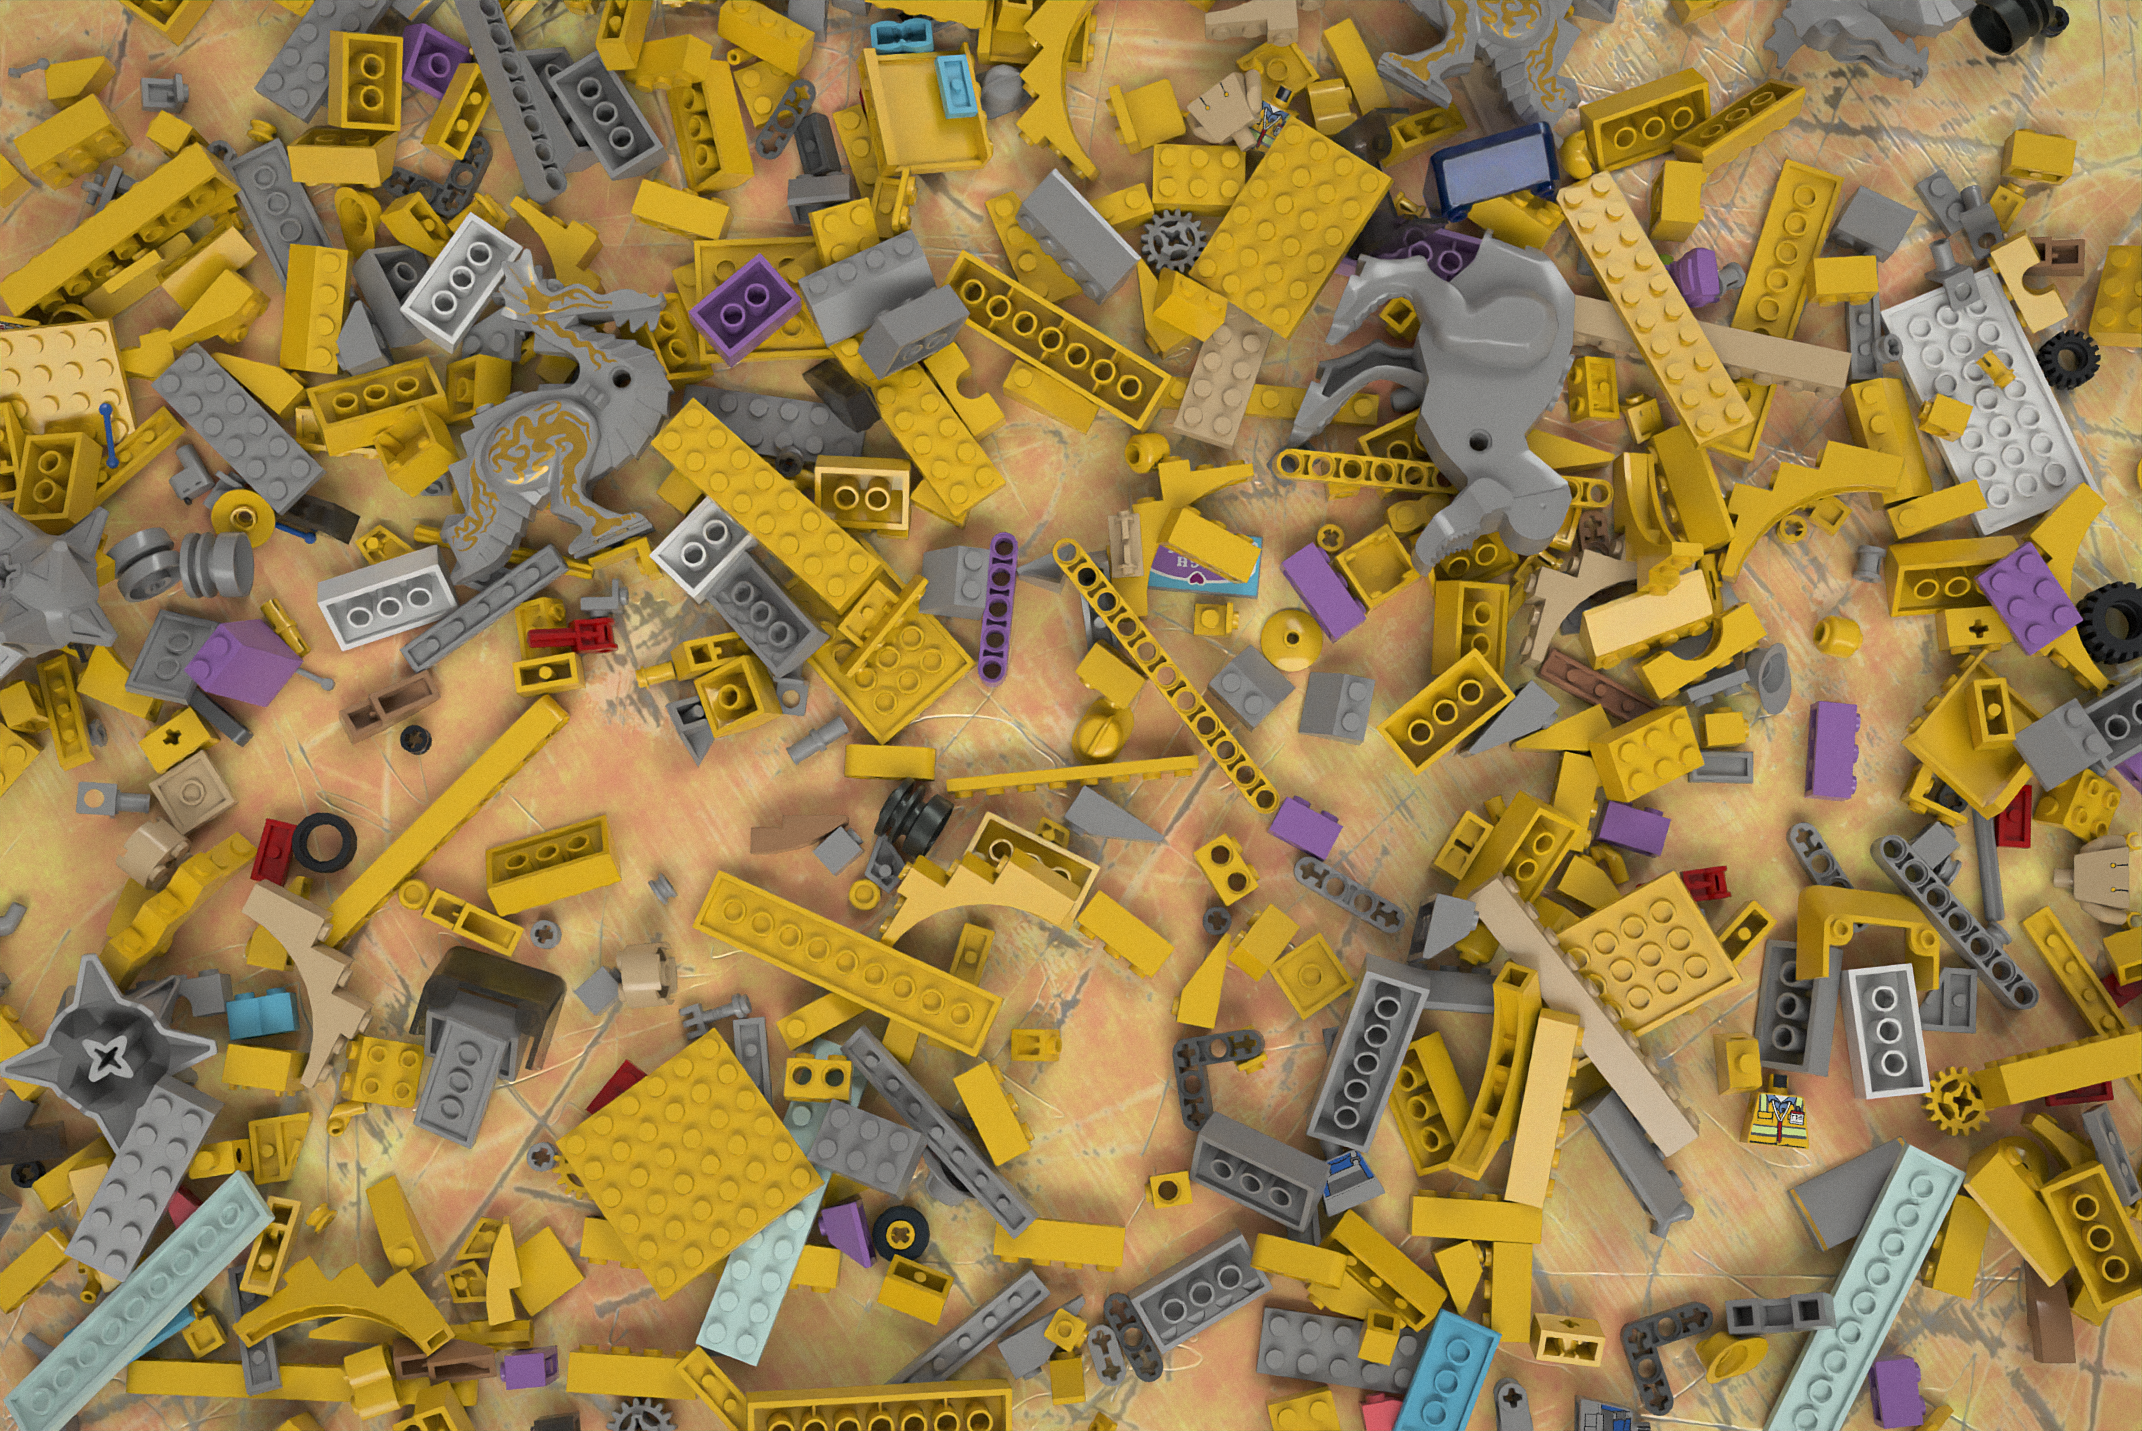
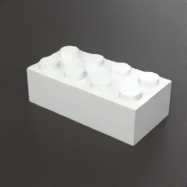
M1912 963L1841 971L1839 989L1855 1099H1874L1931 1092Z

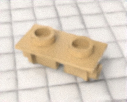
M1130 511L1117 512L1118 515H1109L1108 527L1112 578L1144 576L1139 513L1130 514Z

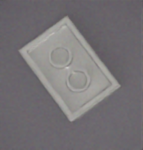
M160 609L125 684L126 691L188 705L197 683L184 669L221 622Z

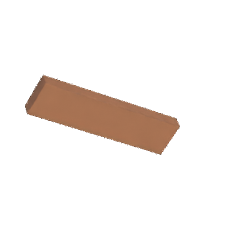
M1553 647L1549 650L1536 675L1593 707L1601 703L1606 714L1623 723H1627L1661 706Z

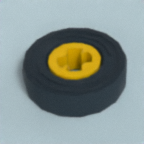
M905 1205L890 1207L881 1213L874 1223L872 1232L874 1247L879 1255L889 1262L892 1261L894 1254L914 1261L922 1255L928 1246L930 1237L929 1225L923 1214L915 1208ZM896 1226L899 1229H902L904 1226L908 1228L910 1233H907L906 1236H910L907 1242L900 1240L897 1243L893 1239L896 1233L892 1232Z

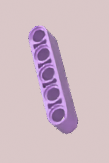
M1007 532L996 534L990 543L986 606L983 612L978 661L979 677L982 683L988 687L1002 685L1006 680L1019 550L1016 538ZM1003 542L1010 543L1013 546L1012 552L1005 556L999 555L996 552L997 546ZM998 573H1006L1009 575L1010 581L1005 586H997L993 582L994 576ZM996 603H1002L1007 607V612L1001 617H995L990 613V608ZM996 633L1002 635L1004 643L1000 647L993 648L987 644V639L990 635ZM990 664L998 665L1001 668L1000 675L995 679L987 678L984 675L985 668Z

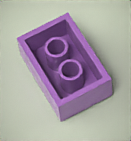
M759 253L689 310L688 314L690 323L729 367L732 368L800 312L802 304L801 298L763 255Z

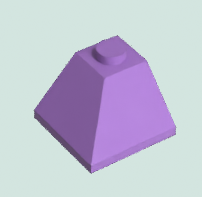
M424 23L405 26L402 34V80L441 101L459 63H471L472 55L468 51L469 48Z
M862 1198L821 1210L822 1216L818 1217V1223L822 1236L827 1235L832 1245L864 1268L872 1267L877 1262Z

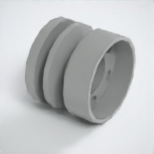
M205 532L201 535L199 533H188L185 535L180 549V575L183 588L190 598H201L203 596L213 598L217 595L218 591L225 598L246 597L250 594L254 580V557L251 542L246 533L221 532L217 538L210 532Z

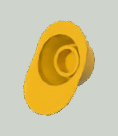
M342 187L335 193L334 204L346 247L354 252L355 258L359 259L367 249L375 248V233L382 223L380 216L383 212L371 190L356 192L349 187Z
M1104 697L1095 701L1086 711L1072 737V750L1076 759L1085 766L1112 763L1121 752L1134 727V715L1130 707L1125 710L1121 707L1116 709L1104 700Z
M1720 1331L1712 1337L1697 1343L1695 1351L1699 1355L1702 1365L1707 1370L1706 1381L1714 1384L1723 1379L1744 1374L1755 1368L1766 1356L1769 1344L1765 1338L1760 1336L1740 1339L1735 1335H1730L1729 1332Z

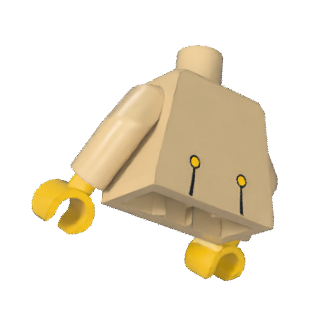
M1255 56L1253 57L1254 62L1251 67H1248L1245 62L1240 64L1245 77L1243 73H1231L1194 101L1190 100V104L1186 106L1189 112L1183 109L1180 110L1181 115L1187 119L1195 136L1210 143L1227 144L1235 140L1241 152L1251 149L1258 143L1249 128L1261 120L1259 114L1262 109L1260 76L1264 71V67Z
M2130 832L2124 835L2100 836L2082 846L2079 854L2074 855V869L2054 868V887L2074 888V901L2079 902L2083 911L2099 921L2119 925L2126 930L2136 928L2131 925L2130 919L2132 916L2141 917V913L2123 910H2129V852L2141 849V846H2132L2130 838L2139 836L2138 833Z

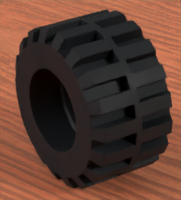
M2123 581L2114 582L2086 594L2084 599L2077 603L2075 607L2078 609L2077 611L2083 618V621L2078 623L2076 628L2087 653L2093 654L2091 660L2096 662L2104 660V664L2112 665L2115 663H2125L2142 656V587L2136 589V583L2132 582L2123 584ZM2109 607L2121 611L2128 621L2129 631L2125 640L2112 635L2106 626L2105 614Z

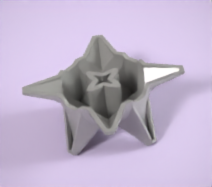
M0 502V681L26 658H36L39 654L50 650L61 649L70 642L111 647L118 637V634L97 602L100 591L96 575L98 565L94 557L109 515V511L101 506L97 507L65 533L57 536L45 533Z
M89 953L81 956L76 986H68L64 991L53 1021L46 1031L44 1040L0 1062V1075L4 1078L52 1088L59 1098L66 1100L69 1104L80 1110L83 1115L96 1120L117 1155L154 1085L165 1074H168L193 1086L198 1081V1075L190 1066L217 1054L218 1045L214 1039L169 1027L181 985V979L177 976L170 975L130 995H124L118 989L97 954Z

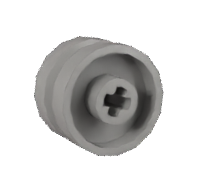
M159 527L139 531L120 541L106 553L107 556L115 560V579H119L117 587L126 601L130 603L141 602L153 598L170 589L181 580L180 553L176 550L172 551L174 542L165 529Z

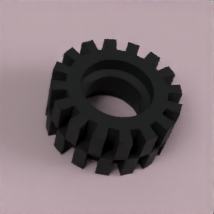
M2068 330L2066 333L2063 331L2041 346L2039 350L2041 353L2037 355L2036 359L2041 361L2039 365L2044 371L2045 378L2048 377L2050 379L2048 383L2050 387L2057 384V390H2064L2066 387L2067 390H2073L2095 375L2094 372L2100 367L2096 363L2101 360V355H2095L2099 347L2098 345L2091 347L2089 343L2093 339L2090 336L2083 339L2085 333L2081 331L2077 334H2074V330ZM2061 350H2070L2075 353L2079 360L2078 368L2075 371H2067L2060 366L2058 354Z

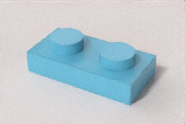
M966 54L937 56L934 60L946 119L975 117L978 109Z

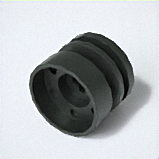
M1976 0L1977 5L1969 15L1971 26L1980 41L1992 52L2001 56H2007L2024 45L2030 37L2036 36L2041 30L2048 27L2054 21L2055 8L2052 0Z
M907 777L897 789H894L883 805L874 834L882 837L892 827L887 842L892 844L902 834L905 835L906 838L902 851L917 859L919 854L925 857L951 816L955 804L938 794L934 795L927 804L922 802L926 793V787L924 785L919 786L914 794L911 795L916 781L911 777Z

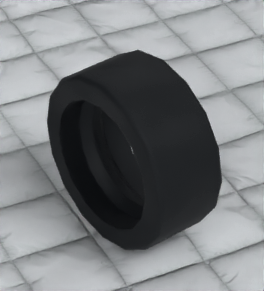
M315 813L305 817L297 825L292 836V850L295 858L303 867L319 873H334L344 869L352 861L357 850V836L354 828L346 819L331 813ZM320 825L336 827L343 838L340 853L329 861L314 859L307 849V839L310 832Z

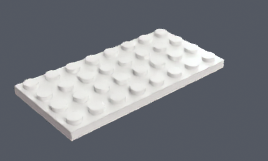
M1991 267L1974 274L1980 300L1958 311L1951 310L1943 286L1880 312V324L1885 334H1895L1902 342L1903 355L1898 362L1919 407H1921L1925 400L1928 401L1937 393L1973 406L1963 436L1954 442L1935 435L1933 437L1955 485L1977 479L1988 506L1987 509L1970 515L1980 538L2050 510L2075 484L2085 482L2093 491L2098 490L2016 314L2002 289L1998 276L1994 274ZM1965 282L1960 283L1955 289V297L1958 300L1965 299L1969 294V286ZM1989 350H1992L2009 370L2014 369L2013 374L2016 378L2002 390L1998 386L1994 387L1993 384L1995 382L1975 363Z

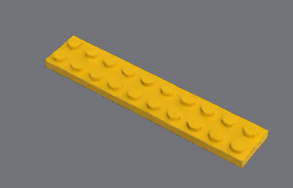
M1787 158L1785 159L1751 258L1746 281L1742 286L1729 327L1787 340L1793 339L1807 296L1805 267L1813 258H1819L1845 179L1844 177ZM1740 377L1739 379L1731 380L1756 421L1752 427L1705 447L1708 450L1750 464L1754 459L1777 384L1771 383L1769 386H1763L1753 383V379Z
M1608 170L1552 192V202L1562 209L1561 213L1566 217L1564 223L1696 450L1752 427L1756 421Z
M815 246L777 272L801 298V312L823 340L801 297L798 284L799 279L823 269L817 246ZM869 329L829 346V350L955 520L1006 486L1005 479L918 362L878 380L857 351L864 340L863 335Z
M718 870L692 925V928L975 1058L979 1057L1005 1000L721 870Z

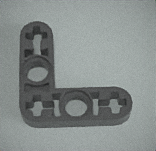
M474 136L463 159L455 161L444 185L397 166L393 167L392 175L382 185L390 195L396 198L417 192L425 186L432 188V196L426 201L438 216L452 220L472 202L473 194L477 191L492 160L493 150L486 139ZM481 145L484 153L483 155L477 154L475 157L471 151L473 148L479 149ZM472 162H474V164H475L478 168L475 169V168H474L472 165H470V164H472ZM464 171L471 172L473 178L468 185L463 186L457 183V177L460 173ZM400 177L405 184L410 186L409 191L406 187L399 184L394 187L391 180H397ZM453 188L459 191L457 196L455 192L452 190ZM455 199L458 207L457 209L451 208L449 211L445 204L447 202L452 203Z
M1245 1029L1179 1040L1174 1045L1172 1056L1181 1114L1184 1125L1188 1129L1200 1131L1214 1113L1206 1065L1259 1056L1265 1048L1264 1037L1259 1031ZM1247 1035H1249L1251 1040H1256V1046H1253L1251 1049L1252 1053L1246 1047L1235 1049L1237 1056H1234L1235 1042L1246 1041ZM1216 1039H1220L1226 1044L1227 1049L1223 1057H1216L1211 1051V1044ZM1186 1044H1188L1189 1049L1195 1050V1055L1190 1057L1191 1066L1198 1065L1199 1070L1183 1071V1067H1190L1188 1057H1182L1181 1051L1186 1049ZM1191 1075L1198 1077L1201 1082L1200 1091L1196 1094L1190 1093L1185 1086L1187 1078ZM1203 1097L1204 1102L1197 1103L1199 1113L1205 1114V1119H1202L1199 1125L1197 1120H1192L1191 1114L1196 1113L1195 1103L1189 1104L1188 1099Z
M1697 1301L1688 1302L1628 1322L1621 1329L1620 1341L1644 1408L1653 1415L1663 1416L1669 1413L1674 1403L1656 1347L1708 1330L1713 1322V1313L1705 1304ZM1695 1308L1699 1312H1704V1317L1700 1318V1325L1693 1321L1683 1323L1687 1328L1683 1331L1682 1322L1677 1313L1681 1312V1317L1685 1319L1694 1315L1693 1309ZM1663 1318H1671L1675 1324L1674 1332L1669 1336L1661 1335L1658 1331V1323ZM1635 1328L1636 1331L1644 1334L1639 1339L1642 1349L1647 1350L1649 1348L1650 1353H1640L1633 1358L1632 1353H1638L1639 1351L1634 1342L1628 1341V1337L1632 1336V1329ZM1644 1359H1650L1655 1364V1372L1650 1377H1642L1638 1372V1366ZM1658 1380L1661 1381V1384H1654L1658 1394L1665 1396V1399L1661 1401L1662 1407L1658 1408L1654 1404H1650V1400L1654 1399V1394L1650 1387L1644 1389L1643 1384H1653Z

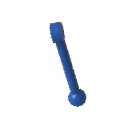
M108 403L100 405L99 412L104 416L109 455L106 464L109 468L114 469L118 467L119 460L115 457L110 419L113 407Z
M279 522L275 524V528L303 538L307 544H313L316 541V535L313 532L304 533Z

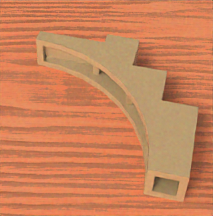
M1252 0L1231 9L1205 13L1206 39L1223 41L1230 37L1244 36L1246 38H1255L1266 34L1267 44L1274 43L1276 46L1284 47L1292 42L1298 43L1297 10L1313 11L1325 7V0Z
M1625 534L1613 540L1609 556L1588 549H1584L1577 555L1572 556L1567 565V574L1541 566L1532 574H1528L1523 588L1527 592L1524 602L1534 605V607L1531 609L1527 624L1531 625L1529 634L1524 637L1520 646V654H1523L1520 665L1534 668L1543 662L1553 635L1562 621L1579 603L1592 595L1610 588L1637 585V562L1626 561ZM1696 562L1691 567L1682 570L1680 576L1694 571Z
M264 879L255 884L241 912L263 925L282 943L296 963L307 987L312 1008L313 1038L309 1061L300 1083L312 1089L318 1083H325L334 1068L330 1062L334 1054L339 1055L342 1052L348 1038L352 1039L360 1032H366L374 1017L370 1015L374 1004L343 989L352 977L353 970L350 967L354 959L320 942H325L333 928L330 921L334 914Z

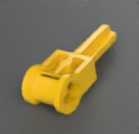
M1545 550L1539 554L1529 555L1511 578L1516 583L1509 591L1507 624L1524 604L1527 592L1523 588L1528 574H1532L1541 566L1557 571L1564 562L1563 559H1556Z

